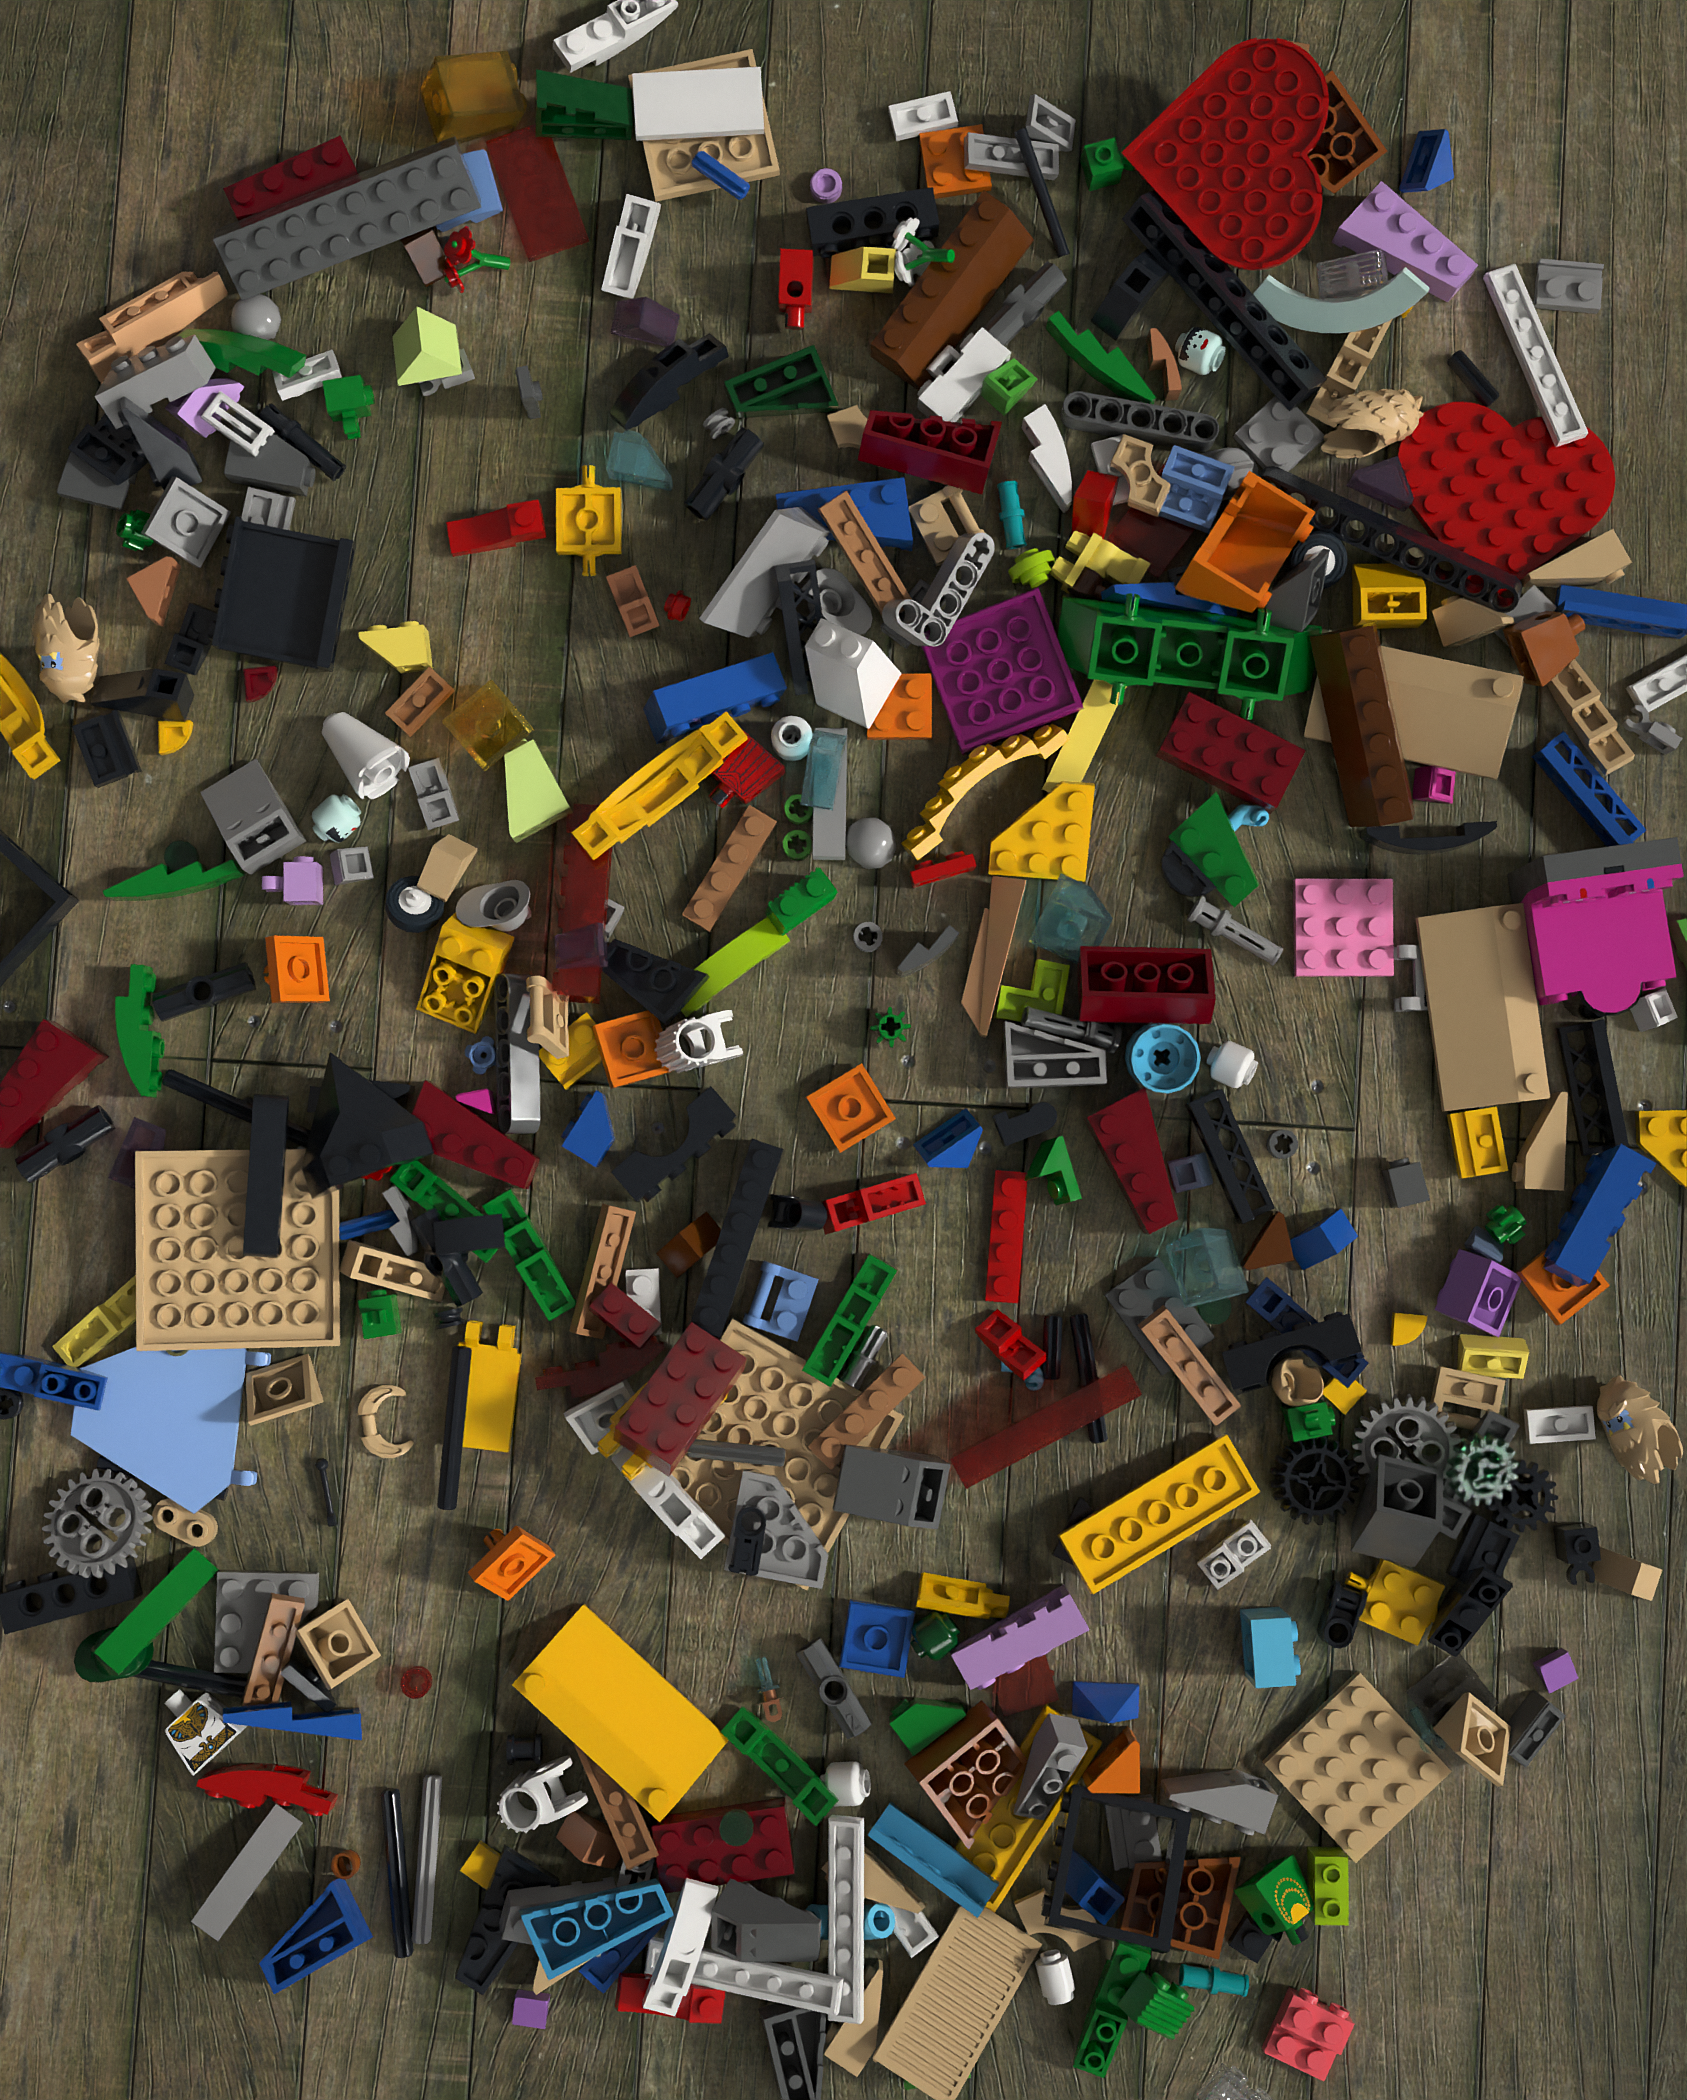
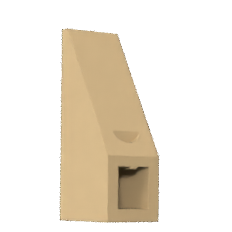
M879 1958L873 1967L868 1965L864 1970V2020L862 2023L837 2022L835 2024L831 2022L825 2031L826 2039L823 2055L856 2077H858L876 2049L883 1979V1961Z

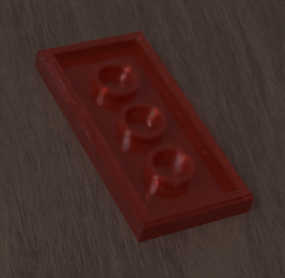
M535 124L485 141L529 262L589 242L552 137H535Z

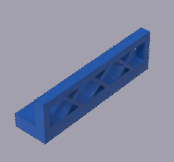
M1562 584L1557 588L1555 601L1557 608L1554 612L1564 613L1566 617L1576 613L1581 616L1585 624L1681 639L1687 634V604Z
M1564 731L1531 756L1606 847L1634 843V840L1647 831ZM1559 742L1569 752L1568 763L1554 748ZM1574 770H1583L1589 775V788ZM1594 794L1605 795L1609 799V812ZM1615 819L1626 820L1635 831L1628 836Z

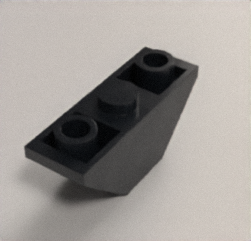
M1146 249L1134 258L1114 283L1091 319V322L1116 341L1169 276V270Z
M1484 1566L1463 1572L1445 1595L1427 1641L1457 1657L1511 1590L1513 1583Z

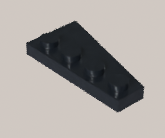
M504 1844L456 1969L455 1979L484 1995L519 1944V1942L503 1940L501 1937L499 1921L508 1890L550 1885L551 1888L558 1887L560 1884L559 1878Z

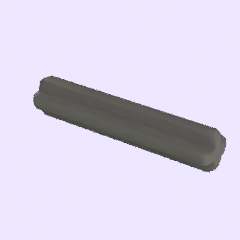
M695 1439L687 1454L689 1457L781 1467L785 1463L786 1451L784 1448Z

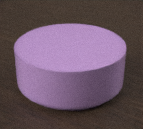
M824 168L813 174L810 181V191L813 198L820 203L829 204L840 197L842 180L836 171Z

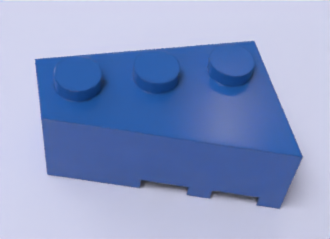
M339 1878L333 1880L313 1905L303 1913L304 1915L286 1932L259 1963L273 1994L284 1990L373 1938L346 1880Z

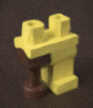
M1074 531L1065 548L1078 555V560L1074 565L1059 556L1050 574L1056 580L1063 583L1061 590L1066 593H1071L1080 599L1093 598L1098 601H1104L1101 592L1107 589L1102 585L1104 580L1113 585L1139 584L1151 563L1140 557L1137 559L1111 542L1102 539L1096 533L1089 537L1086 534Z

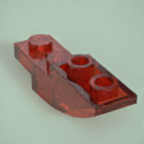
M653 1336L640 1351L633 1346L626 1347L625 1341L605 1344L606 1351L598 1353L600 1365L595 1366V1360L575 1363L576 1369L563 1371L562 1365L542 1369L543 1375L535 1377L537 1391L570 1385L572 1398L609 1388L629 1378L654 1360L667 1347L666 1340L658 1341L657 1336Z

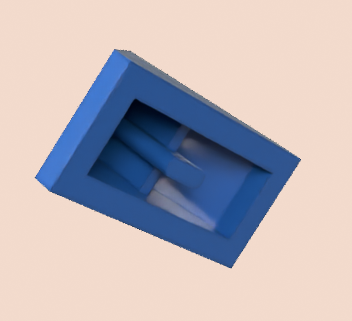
M1340 1208L1290 1239L1293 1257L1301 1270H1305L1338 1254L1355 1240L1358 1235Z

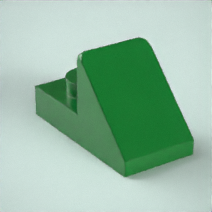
M1063 1136L1041 1142L1026 1174L1025 1181L1046 1175L1048 1192L1053 1198L1055 1206L1082 1199Z

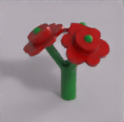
M468 226L460 229L459 232L453 231L444 247V253L448 256L445 258L447 268L443 270L444 281L451 288L457 287L460 293H463L465 289L459 277L482 266L509 270L510 257L481 253L475 250V241L471 239L472 233ZM471 257L477 259L476 262L459 270H456L453 266L459 264V262L467 264Z

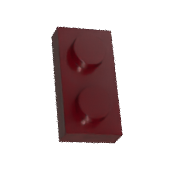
M612 1282L589 1306V1310L638 1351L661 1328V1323Z

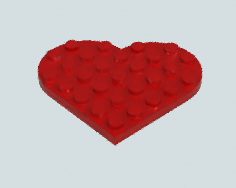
M1253 38L1243 41L1218 57L1121 153L1175 215L1189 228L1193 235L1218 260L1231 267L1250 271L1265 270L1279 266L1293 258L1306 246L1319 223L1322 209V186L1318 172L1307 155L1318 143L1326 125L1329 109V93L1326 79L1314 58L1293 42L1280 38Z
M1450 402L1438 405L1423 413L1413 433L1400 441L1396 458L1395 478L1405 503L1432 538L1513 574L1521 581L1528 573L1536 570L1585 535L1603 518L1614 495L1615 470L1606 446L1589 428H1587L1588 434L1585 438L1555 447L1542 416L1528 419L1512 427L1501 415L1488 407L1471 402ZM1478 575L1468 577L1469 581L1473 584L1484 583L1483 579ZM1508 589L1498 590L1499 595L1503 594Z

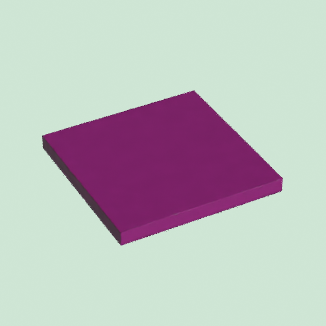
M1039 588L1032 589L961 617L955 621L947 638L941 645L922 646L962 756L971 753L981 745H992L1013 735H1018L1084 709ZM930 630L924 632L926 639L930 635Z

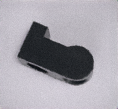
M1040 1102L1033 1105L1027 1113L1009 1119L1006 1111L996 1114L992 1118L1002 1144L1005 1147L1052 1128L1057 1121V1112L1051 1104Z

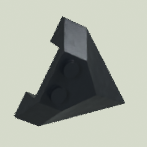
M331 1052L302 1164V1171L312 1199L342 1189L345 1183L392 1165H405L434 1154L426 1126L421 1119L408 1112L397 1101L360 1073L351 1069Z

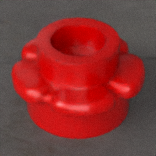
M679 590L676 595L671 593L665 602L664 611L668 612L667 617L669 620L676 619L682 622L689 611L691 598L683 595L684 591Z

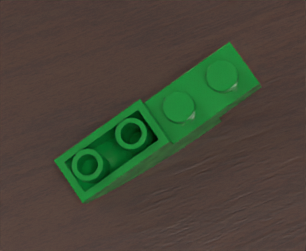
M131 964L129 997L115 996L118 1042L126 1069L140 1095L157 1098V1091L161 1090L163 1081L162 1072L159 1071V1058L164 1056L165 1042L164 1039H161V1033L148 1031L149 1025H152L154 1021V1008L150 1006L151 993H154L156 989V975L151 967Z
M1116 1943L1110 1960H1106L1089 2006L1075 2052L1073 2067L1105 2078L1128 2021V2015L1117 2003L1140 1971L1145 1972L1151 1957V1951Z

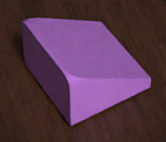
M1563 1648L1533 1663L1549 1694L1578 1679L1568 1651Z
M518 1989L514 1999L512 2024L545 2029L550 1994L540 1992L536 1995L534 1991Z

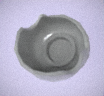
M258 294L243 301L239 299L232 308L230 321L233 332L269 340L275 338L281 324V317L278 306L269 297Z
M875 817L859 819L849 827L846 833V851L853 860L866 869L882 868L892 860L897 849L895 836L890 827Z

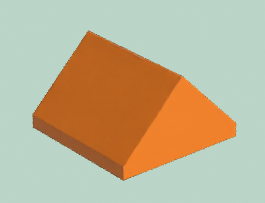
M1128 1726L1084 1771L1082 1777L1087 1789L1091 1793H1140V1744Z

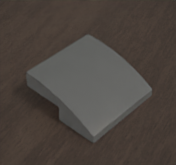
M71 452L65 465L57 494L60 497L123 512L130 484L135 485L138 472L117 486Z
M949 925L929 950L918 942L898 966L896 975L903 978L933 963L953 945L958 938L959 932Z

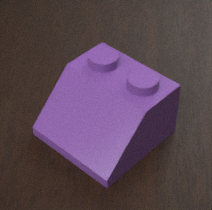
M1459 1249L1456 1258L1450 1264V1272L1445 1285L1438 1294L1435 1310L1499 1338L1522 1280L1516 1273L1493 1260Z

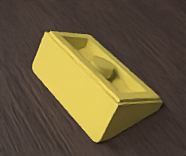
M1461 1334L1458 1344L1457 1370L1489 1377L1523 1379L1529 1350L1525 1340L1522 1338H1498L1495 1336Z

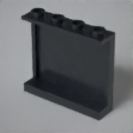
M236 516L234 525L229 524L226 543L230 544L228 557L223 556L220 575L225 577L222 589L218 588L215 595L214 606L219 609L217 620H212L209 627L208 638L213 640L212 646L219 650L333 672L356 544L353 540L340 538V540L247 522L243 521L241 517Z

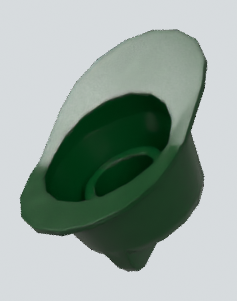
M118 1626L95 1632L85 1638L77 1648L74 1658L75 1670L82 1679L95 1683L138 1675L147 1668L152 1660L154 1652L153 1642L144 1648L131 1664L118 1675L94 1653Z

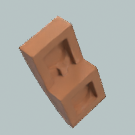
M1151 328L1146 339L1149 371L1162 370L1165 401L1178 400L1182 387L1175 358L1162 334L1157 328Z
M636 565L606 576L629 637L660 626Z

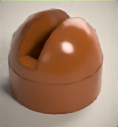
M352 1849L339 1852L332 1859V1872L339 1879L346 1880L351 1878L360 1868V1856Z

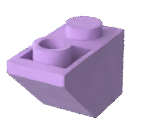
M229 378L210 379L206 385L169 402L165 409L191 431L207 438L209 434L214 433L217 429L205 422L201 415L219 391L237 403L244 386ZM221 402V404L219 405V407L222 408L224 411L230 409V407L224 404L223 402ZM214 412L212 417L221 423L222 417Z

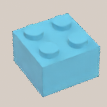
M1280 1607L1240 1609L1245 1677L1255 1688L1296 1686V1675L1301 1673L1299 1656L1294 1655L1293 1642L1298 1641L1296 1621H1291V1617Z

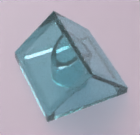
M1200 1227L1166 1246L1184 1308L1248 1293V1286L1230 1230Z

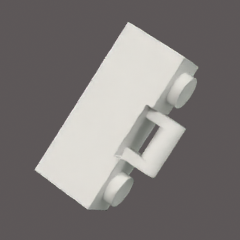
M983 327L975 335L971 332L963 340L959 347L961 353L957 352L952 346L947 345L926 368L935 380L933 382L931 380L926 381L918 391L917 408L928 418L930 415L942 416V421L957 422L981 395L985 377L1009 362L1011 352ZM953 360L955 364L944 374L942 370Z

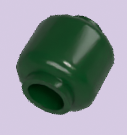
M933 1610L912 1626L911 1631L914 1640L910 1644L921 1659L927 1655L931 1660L939 1661L958 1646V1635L961 1632L946 1612L941 1614Z

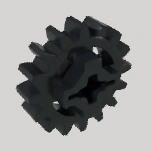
M1517 1459L1516 1466L1510 1461H1504L1505 1470L1503 1471L1496 1467L1493 1468L1494 1474L1497 1477L1494 1480L1486 1478L1485 1481L1491 1485V1490L1483 1491L1484 1496L1491 1498V1502H1488L1485 1508L1496 1510L1492 1519L1497 1522L1504 1519L1503 1527L1509 1530L1515 1523V1529L1518 1532H1524L1525 1525L1531 1530H1537L1536 1521L1538 1520L1547 1524L1549 1521L1545 1513L1547 1511L1555 1513L1556 1511L1554 1507L1550 1506V1501L1558 1500L1557 1495L1550 1493V1489L1554 1488L1556 1483L1551 1480H1545L1549 1472L1544 1469L1537 1472L1538 1464L1532 1461L1526 1468V1462L1523 1459ZM1516 1474L1530 1475L1522 1480H1516L1512 1477ZM1503 1487V1498L1500 1500V1492ZM1514 1487L1523 1490L1522 1495L1528 1504L1518 1500L1519 1496ZM1541 1492L1540 1502L1538 1503V1493ZM1519 1511H1525L1529 1514L1524 1517L1511 1516Z

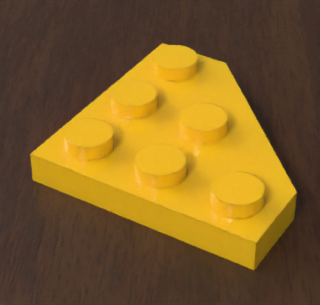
M1061 781L1039 802L1034 803L1016 818V821L1003 832L998 833L992 838L988 874L1085 882L1095 784Z
M1687 1110L1635 1111L1636 1144L1645 1153H1649L1669 1176L1687 1190Z

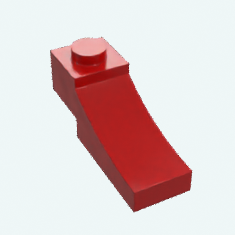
M539 500L506 504L507 507L493 512L446 522L452 556L516 547L518 542L546 538L542 507Z
M917 1173L822 1201L827 1209V1219L823 1226L825 1235L925 1205L926 1202Z
M619 1973L615 2000L617 2011L663 2015L684 2019L689 2023L721 2024L726 1991L690 1984L687 1995L681 1999L676 2015L672 2016L643 2008V1998L651 1980V1974Z

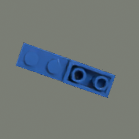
M0 1351V1387L34 1394V1397L98 1411L101 1409L108 1377L41 1358Z

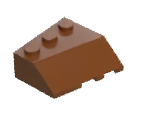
M1325 70L1323 74L1329 93L1328 117L1318 143L1307 156L1318 172L1321 185L1335 194L1385 154L1387 150L1333 70Z
M981 1700L966 1713L964 1718L915 1756L911 1757L904 1765L969 1850L975 1841L973 1838L974 1834L982 1823L986 1825L993 1816L991 1810L1001 1797L1009 1794L1024 1773L1028 1760L998 1717Z
M1240 1856L1184 1860L1170 1946L1219 1960ZM1165 1861L1134 1864L1123 1893L1125 1900L1120 1905L1115 1928L1153 1936Z

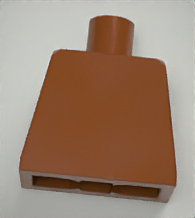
M1544 611L1504 628L1502 631L1521 676H1524L1523 683L1543 687L1579 655L1580 651L1574 636L1585 630V623L1581 616L1576 613L1566 617L1564 613Z

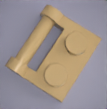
M949 485L909 506V515L936 567L944 563L959 537L942 503L948 500L951 501L967 534L985 533L983 529H979L961 493L963 490Z
M542 976L528 977L526 980V990L530 992V1027L527 1029V1040L531 1043H539L557 1059L568 1057V998Z
M1438 1366L1430 1405L1434 1402L1437 1403V1415L1444 1412L1442 1410L1444 1401L1486 1410L1485 1413L1490 1409L1499 1414L1505 1380ZM1446 1411L1449 1418L1444 1424L1454 1422L1456 1427L1473 1430L1480 1418Z

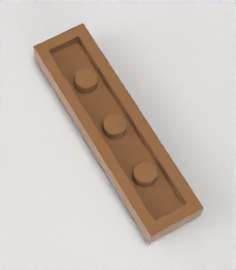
M843 491L817 508L881 615L887 602L891 600L912 599L847 491ZM903 607L900 608L899 613L904 611Z
M751 805L748 806L682 913L683 917L709 933L712 931L777 825L776 820Z
M602 1203L570 1332L603 1339L607 1325L589 1310V1306L611 1282L617 1287L636 1214L635 1211Z
M1164 1305L1137 1325L1215 1426L1241 1407L1234 1395Z
M901 1353L808 1445V1448L832 1470L842 1460L844 1445H857L925 1376Z
M271 1593L240 1706L278 1703L284 1682L281 1669L290 1660L296 1638L295 1631L298 1630L305 1605L304 1598Z
M574 1744L627 1870H631L659 1856L636 1800Z

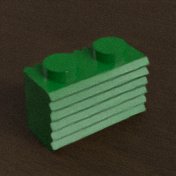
M816 867L814 872L811 871L809 875H805L804 879L799 880V883L795 882L794 886L784 890L783 894L779 893L778 898L774 897L773 901H769L765 914L783 936L834 900L838 892L822 869Z
M1140 1971L1117 2003L1133 2022L1170 2040L1175 2039V2034H1179V2029L1183 2028V2023H1187V2018L1191 2017L1190 2012H1194V2006L1187 2000L1188 1992L1175 1982H1172L1170 1985L1166 1979L1156 1972L1150 1976Z

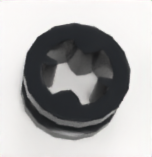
M463 1308L433 1313L434 1318H437L439 1321L438 1325H436V1330L466 1323L465 1319H462L460 1316Z
M11 1389L1 1390L0 1402H3L5 1400L4 1395H7V1400L12 1399L14 1406L9 1408V1413H5L7 1409L0 1408V1419L6 1420L18 1416L24 1407L22 1395L18 1391Z

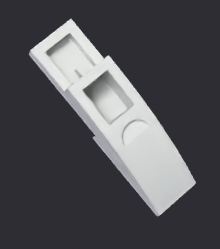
M617 0L608 5L607 13L554 39L553 49L570 73L590 62L597 66L650 32L678 7V2L676 0Z
M623 1447L611 1460L621 1471V1466L634 1453ZM646 1465L631 1482L629 1481L676 1536H679L700 1559L725 1537L726 1534L680 1486V1482L672 1474L668 1477L655 1467L649 1468Z
M689 1878L685 1879L673 1911L674 1916L671 1917L664 1935L662 1951L643 1998V2008L672 2016L676 2015L682 1997L687 1995L711 1921L712 1909L716 1902L718 1886Z

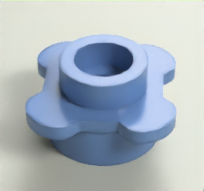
M485 1036L481 1042L468 1045L465 1048V1056L470 1058L474 1065L473 1071L476 1074L482 1075L491 1066H496L495 1041L489 1036ZM483 1052L487 1054V1057L484 1059L481 1058Z

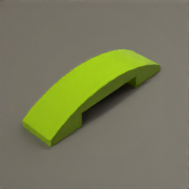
M766 917L701 963L694 970L708 974L709 979L681 1010L685 1017H689L712 1000L713 996L763 959L766 960L790 942L786 934L782 936L769 918Z

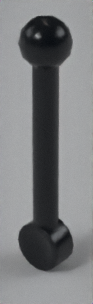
M319 1458L315 1466L320 1471L328 1526L332 1527L337 1525V1519L333 1510L326 1472L328 1461L324 1458Z

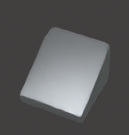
M368 846L337 849L330 854L335 885L374 878Z

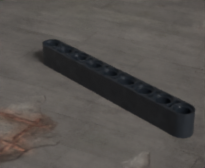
M1268 466L1258 474L1262 479L1274 482L1278 489L1290 496L1292 493L1301 494L1305 498V503L1302 504L1315 511L1314 516L1309 522L1314 528L1331 533L1342 541L1497 612L1507 613L1514 610L1518 605L1522 592V583L1515 575L1279 467ZM1330 507L1335 512V516L1327 517L1323 515L1320 508ZM1350 521H1360L1365 529L1355 530L1351 527ZM1389 534L1393 537L1394 543L1386 544L1382 542L1379 535ZM1419 548L1423 551L1424 556L1414 557L1410 554L1409 549ZM1441 561L1450 562L1454 569L1445 571L1439 567L1438 563ZM1478 575L1483 579L1484 583L1473 584L1469 581L1468 577ZM1509 589L1514 596L1503 598L1499 595L1498 590Z

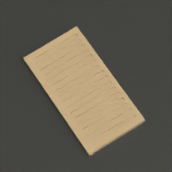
M959 1905L874 2053L873 2061L879 2062L935 2100H956L1042 1944L986 1907H984L977 1918Z

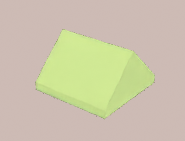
M416 306L393 335L398 385L462 374L456 325Z

